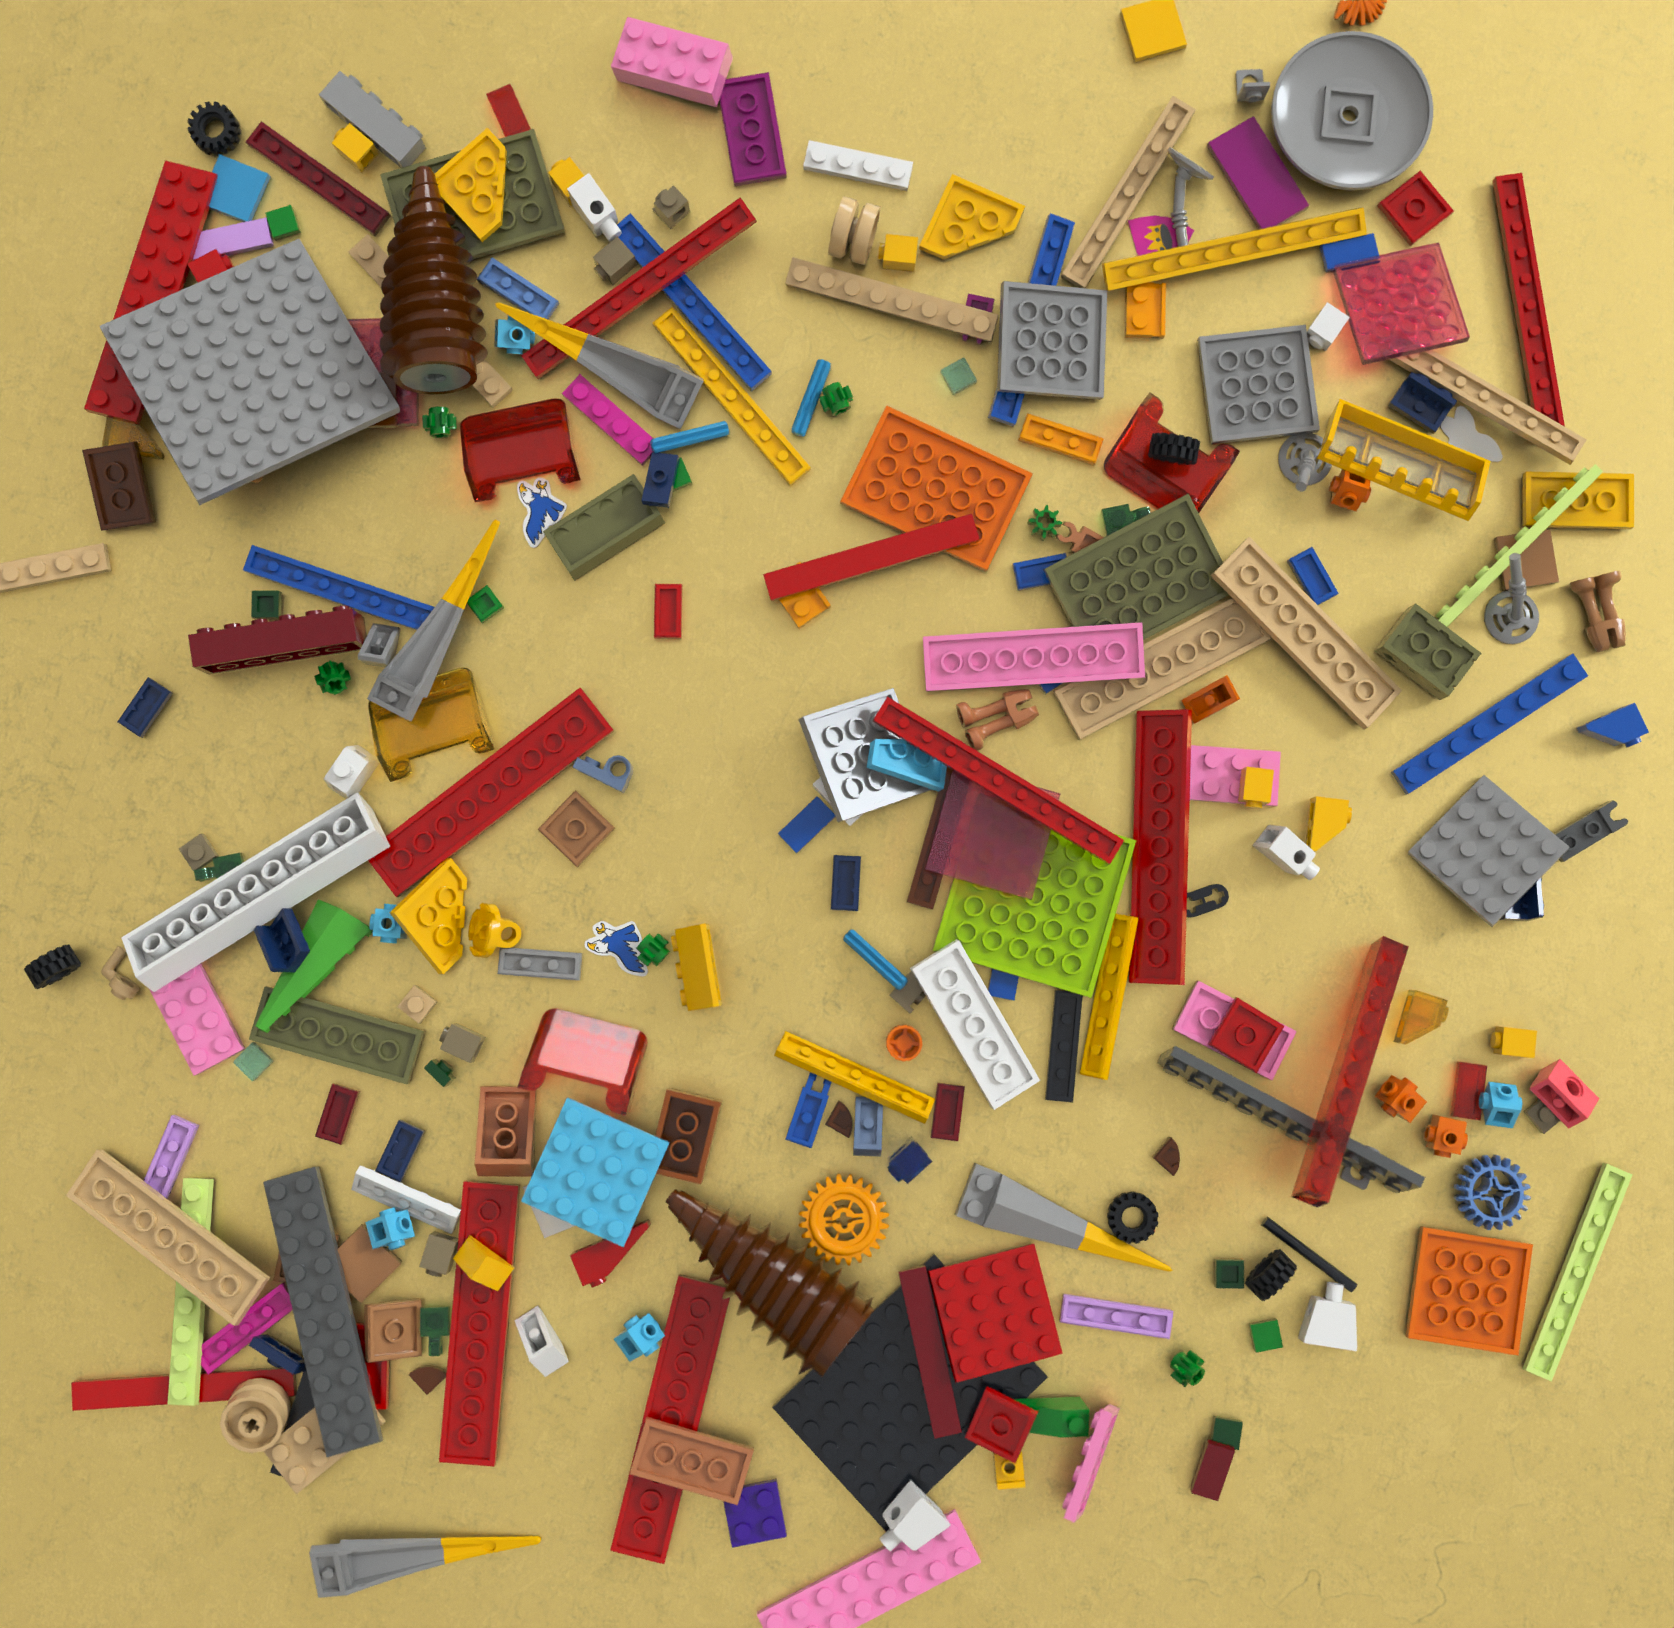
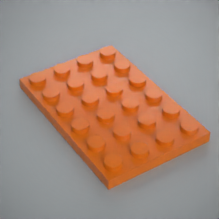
M886 405L840 504L902 533L972 514L980 540L943 552L987 572L1033 473Z

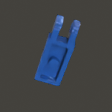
M811 1072L806 1086L802 1088L785 1139L808 1148H812L829 1098L827 1094L831 1085V1081L824 1079L822 1092L812 1090L811 1088L817 1075Z

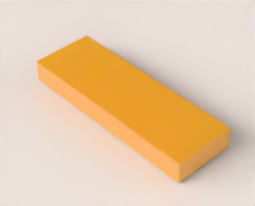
M1029 413L1026 415L1018 441L1093 466L1096 463L1104 438Z

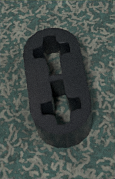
M1212 884L1187 893V898L1189 897L1190 901L1200 899L1201 902L1200 905L1193 907V913L1187 910V918L1196 917L1225 906L1229 899L1227 889L1223 885ZM1212 889L1222 893L1218 904H1216L1215 900L1206 902L1204 897L1212 895Z

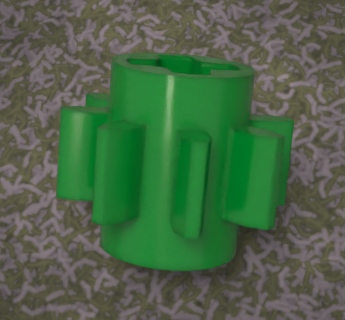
M835 382L822 389L824 396L820 397V403L824 412L830 410L832 415L836 416L851 408L849 402L853 401V395L848 385L842 387L840 382Z
M431 407L429 408V415H422L423 428L425 431H430V437L432 438L450 437V430L457 429L456 417L453 413L449 414V408Z
M1048 505L1041 512L1035 508L1033 514L1036 519L1031 518L1027 523L1034 526L1031 535L1036 533L1041 535L1042 541H1044L1048 534L1055 537L1057 532L1054 527H1061L1062 525L1061 521H1056L1059 511H1049ZM1042 518H1047V523H1049L1047 528H1043Z
M330 660L322 666H318L320 674L314 677L316 684L320 685L322 693L328 692L336 695L347 689L345 681L351 680L349 671L345 670L342 662L338 664Z
M649 933L636 947L641 953L637 958L646 966H649L652 962L657 967L670 952L665 947L669 942L660 934H657L654 938Z
M1191 1350L1187 1354L1179 1352L1170 1364V1368L1174 1370L1171 1377L1184 1387L1188 1383L1194 1386L1204 1377L1205 1369L1201 1366L1205 1361Z

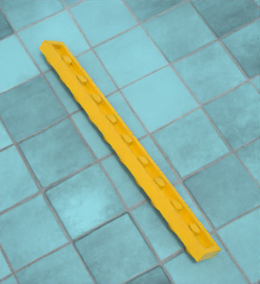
M1364 207L1102 263L1105 287L1107 291L1367 235Z

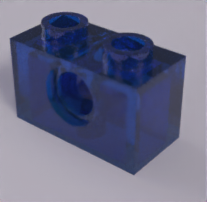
M911 1136L887 1158L890 1164L887 1168L898 1182L903 1179L908 1184L932 1160Z

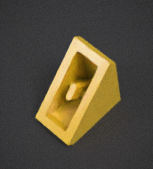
M471 1235L453 1258L470 1279L496 1291H499L515 1268Z

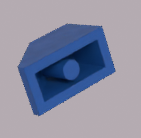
M1635 703L1621 707L1577 727L1578 733L1613 746L1625 744L1626 748L1641 742L1640 736L1649 733Z

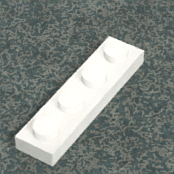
M809 140L803 170L907 191L913 162Z
M361 1165L355 1173L351 1190L391 1208H395L398 1211L408 1210L409 1216L452 1234L456 1228L461 1210L453 1205L444 1203L424 1192L417 1191Z

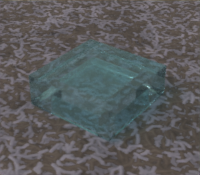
M964 357L940 371L953 395L977 383V379Z
M252 1042L233 1061L251 1081H255L274 1062L255 1042Z

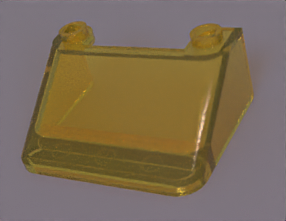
M457 668L436 675L428 697H423L412 722L369 700L368 708L375 754L390 782L410 775L412 771L411 759L468 741L471 749L478 754L495 749L475 679L468 668Z

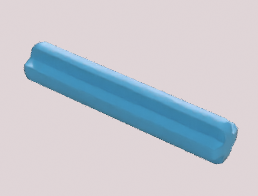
M817 360L791 428L792 433L804 437L831 368V363L828 361Z
M722 421L650 440L652 451L659 453L727 436L729 428L727 422Z
M849 930L843 937V940L897 990L903 989L908 983V979L856 931Z

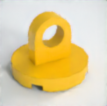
M481 903L479 905L480 909H476L473 912L470 920L468 937L469 940L473 941V947L470 946L469 948L473 956L488 958L496 947L511 948L515 946L521 938V929L514 921L501 918L496 905ZM507 927H511V936L506 940H502V931Z

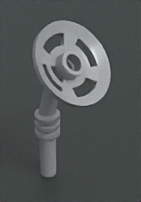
M1169 147L1168 151L1172 159L1179 166L1176 171L1178 174L1175 180L1173 212L1171 213V217H1174L1171 219L1172 223H1175L1172 227L1176 230L1179 247L1188 245L1186 227L1189 225L1188 222H1185L1188 220V217L1185 216L1187 211L1184 210L1186 180H1190L1192 176L1213 180L1214 176L1183 154Z
M1314 433L1290 436L1283 443L1279 451L1278 463L1281 472L1288 480L1296 484L1298 491H1305L1308 485L1320 482L1326 477L1332 466L1325 462L1323 470L1319 474L1316 470L1321 466L1322 460L1318 459L1316 464L1315 459L1321 448L1317 449L1315 446L1305 443V439H1312L1322 445L1323 438ZM1294 442L1296 446L1291 451L1290 459H1286L1288 448ZM1300 448L1302 451L1295 458V453ZM1296 466L1298 468L1299 476L1291 471L1292 467Z
M1513 553L1509 556L1511 573L1509 590L1495 595L1487 604L1484 613V622L1488 632L1496 640L1505 644H1518L1529 639L1536 631L1539 623L1537 606L1526 595V580L1522 576L1521 556L1518 553ZM1512 597V603L1505 605L1503 608L1497 605L1502 599ZM1524 601L1529 605L1532 611V618H1530L1528 608L1525 604H1523ZM1493 615H1497V622L1499 626L1503 629L1502 632H1500L1495 626L1493 621ZM1524 625L1528 628L1520 636H1511L1512 630H1517Z

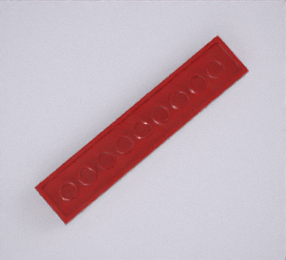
M165 160L113 320L184 289L190 270L188 263L193 261L200 234L210 208V201L218 177L216 173ZM106 340L84 409L89 413L140 425L145 408Z
M580 687L388 834L386 838L390 847L368 861L396 897L401 896L431 873L441 862L461 850L574 763L577 757L580 758L613 733L614 730Z
M1192 710L1137 711L1133 839L1136 840L1132 862L1131 916L1137 917L1138 923L1129 966V983L1185 985Z
M478 1181L463 1182L457 1252L471 1235L513 1266L520 1185ZM456 1263L439 1462L493 1467L496 1465L512 1272L499 1291H496L470 1279Z
M678 1275L664 1331L665 1336L662 1339L633 1460L646 1417L694 1431L698 1430L730 1297L727 1299L722 1298L726 1286ZM629 1472L610 1551L665 1564L683 1489L631 1475Z

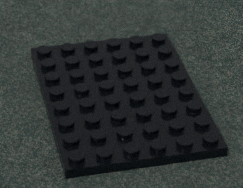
M934 1253L920 1265H925L927 1271L945 1266ZM901 1284L875 1308L822 1377L811 1369L772 1406L778 1415L886 1532L890 1528L883 1518V1512L909 1481H912L927 1494L977 1446V1444L967 1440L965 1435L987 1386L1012 1399H1026L1048 1378L1035 1362L965 1381L955 1382L932 1293L962 1433L934 1439Z

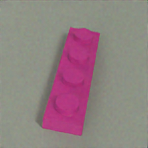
M579 374L562 393L563 397L643 466L651 458L653 451L650 440L654 438Z
M281 1283L251 1306L239 1325L233 1326L229 1323L202 1344L201 1365L207 1374L212 1373L246 1347L253 1337L260 1336L293 1311L287 1285Z

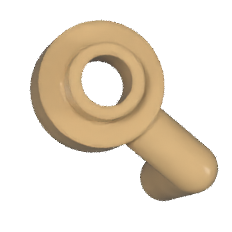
M117 946L102 968L101 973L110 981L109 986L112 988L111 993L121 1000L126 998L133 999L139 987L133 981L119 975L115 971L127 953L124 948Z

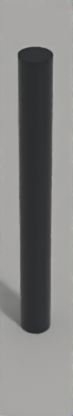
M1266 1217L1261 1224L1264 1228L1337 1283L1343 1284L1344 1288L1349 1292L1355 1290L1357 1287L1355 1281L1271 1218Z

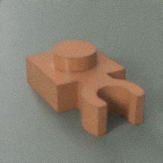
M1063 522L1062 524L1069 529L1067 537H1063L1060 534L1056 535V538L1061 542H1072L1070 551L1074 553L1104 538L1085 526H1082L1078 532L1075 525L1071 522Z

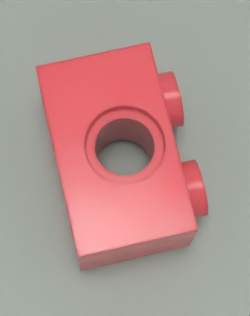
M1561 1059L1541 1069L1529 1088L1568 1129L1588 1119L1599 1100L1589 1087Z

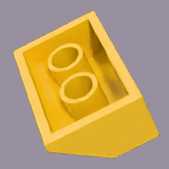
M705 923L675 929L676 935L671 936L673 951H678L680 962L675 963L678 979L683 978L684 989L680 990L682 1006H687L688 1011L721 1006L722 1001L709 924Z

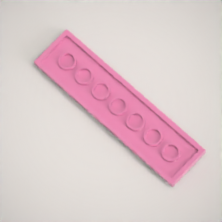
M1142 622L923 637L926 691L1145 678Z
M954 1509L944 1514L951 1525L919 1549L911 1550L903 1541L892 1551L883 1546L757 1612V1617L763 1628H856L981 1563V1560Z

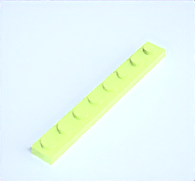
M1596 464L1590 470L1584 467L1573 478L1576 484L1568 490L1564 487L1553 498L1556 503L1550 509L1544 507L1533 518L1536 523L1530 529L1525 526L1514 537L1517 542L1510 549L1505 546L1496 554L1494 558L1497 562L1491 568L1485 565L1475 575L1478 581L1471 588L1466 584L1455 595L1458 601L1452 607L1446 604L1435 615L1439 621L1448 627L1510 565L1509 556L1513 553L1521 554L1603 471Z
M1606 1163L1602 1164L1522 1369L1552 1382L1633 1174Z
M183 1178L181 1210L210 1231L214 1179ZM177 1281L168 1404L195 1406L199 1404L205 1303Z

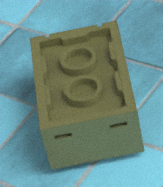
M1416 603L1405 610L1375 650V652L1439 700L1448 697L1452 693L1454 687L1459 684L1474 664V661L1481 655L1480 651Z

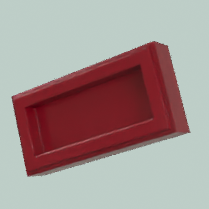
M335 1083L331 1085L315 1137L340 1145L344 1143L360 1091Z
M937 1083L931 1138L951 1141L959 1140L965 1086Z
M1207 1439L1190 1488L1192 1494L1215 1501L1219 1500L1235 1454L1234 1447Z

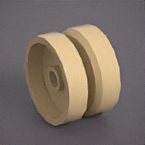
M844 196L832 225L828 255L843 258L851 243V261L865 265L875 238L881 206L867 203L863 206L860 216L857 218L859 211L858 200Z
M264 1378L248 1379L239 1384L223 1410L220 1421L222 1435L227 1442L239 1451L248 1453L263 1452L274 1446L283 1432L291 1410L290 1399L284 1388L273 1380Z

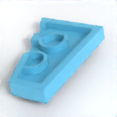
M875 739L870 742L867 768L937 792L944 789L947 766L902 739Z

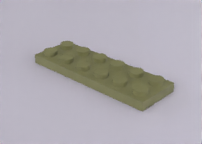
M264 987L249 1040L396 1082L410 1083L424 1035L423 1030L307 997H300L290 1007L291 1011L286 1016L281 1015L269 1027L270 1031L265 1033L260 1031L255 1025L274 988Z

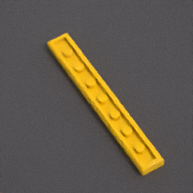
M673 306L652 323L653 327L695 375L704 379L702 384L789 486H792L811 470L806 461Z

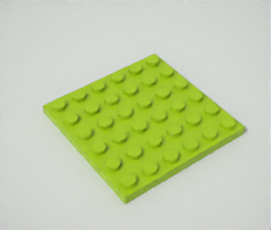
M978 794L932 951L937 952L957 939L974 964L1092 998L1136 840L1117 835L1124 842L1111 864L1108 865L1005 801Z

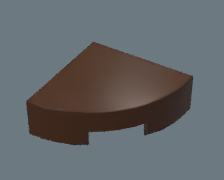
M838 1100L825 1125L849 1138L853 1125L852 1116L845 1104Z
M1169 1137L1152 1158L1174 1176L1179 1168L1180 1153L1176 1142Z
M424 1366L416 1368L408 1375L428 1395L446 1378L447 1372L440 1367Z

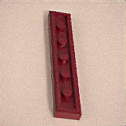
M262 121L246 140V144L373 236L378 234L391 215L388 211Z
M923 1265L898 1271L934 1439L962 1433L926 1266Z

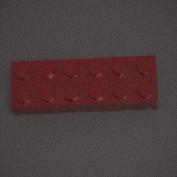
M337 606L332 608V612L322 613V610H311L305 612L306 616L295 617L293 614L279 616L277 621L268 622V619H256L251 621V625L241 626L240 623H231L224 625V629L215 631L213 628H200L196 630V634L188 635L192 666L210 675L359 651L367 637L365 619L354 609H349V606Z

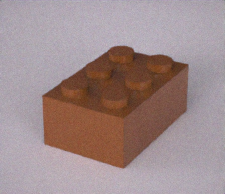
M673 1088L666 1090L655 1136L670 1143L656 1174L702 1184L722 1100Z

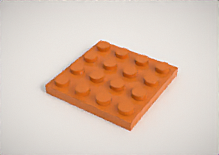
M1420 1226L1405 1336L1410 1339L1518 1356L1533 1244Z

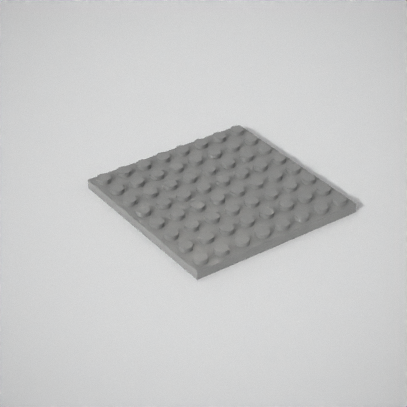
M296 239L100 325L104 337L199 506L400 412V408L300 239Z

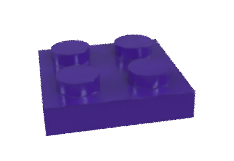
M777 1479L743 1485L738 1505L723 1501L732 1548L787 1537Z

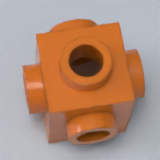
M1342 469L1339 476L1335 475L1329 486V491L1332 492L1331 504L1356 512L1361 503H1366L1370 496V480Z
M1391 1075L1375 1095L1383 1103L1380 1108L1393 1118L1397 1115L1409 1123L1412 1122L1427 1103L1416 1092L1418 1087L1406 1077L1400 1080Z
M1432 1114L1431 1123L1427 1125L1424 1133V1140L1427 1142L1426 1147L1435 1149L1434 1155L1451 1158V1153L1461 1155V1151L1465 1149L1468 1135L1465 1133L1467 1122Z

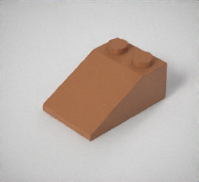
M480 1086L475 1151L477 1176L532 1177L535 1155L536 1087Z

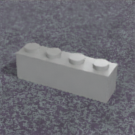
M339 71L319 94L325 106L347 124L350 123L373 142L379 151L400 168L410 166L426 148L421 139L423 135L414 126L410 125L407 127L401 122L403 120L402 117L392 108L389 110L385 109L381 105L383 102L373 92L370 91L367 94L361 89L362 84L354 76L349 75L347 77Z

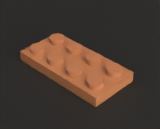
M646 1417L630 1474L738 1505L754 1448Z

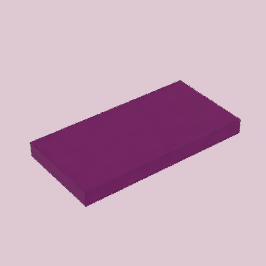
M769 72L726 79L720 96V105L734 186L787 178Z
M1254 116L1208 142L1207 147L1258 229L1280 225L1308 209V202Z

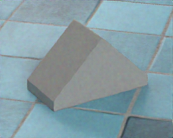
M373 623L360 649L358 660L366 665L385 668L396 656L400 627Z

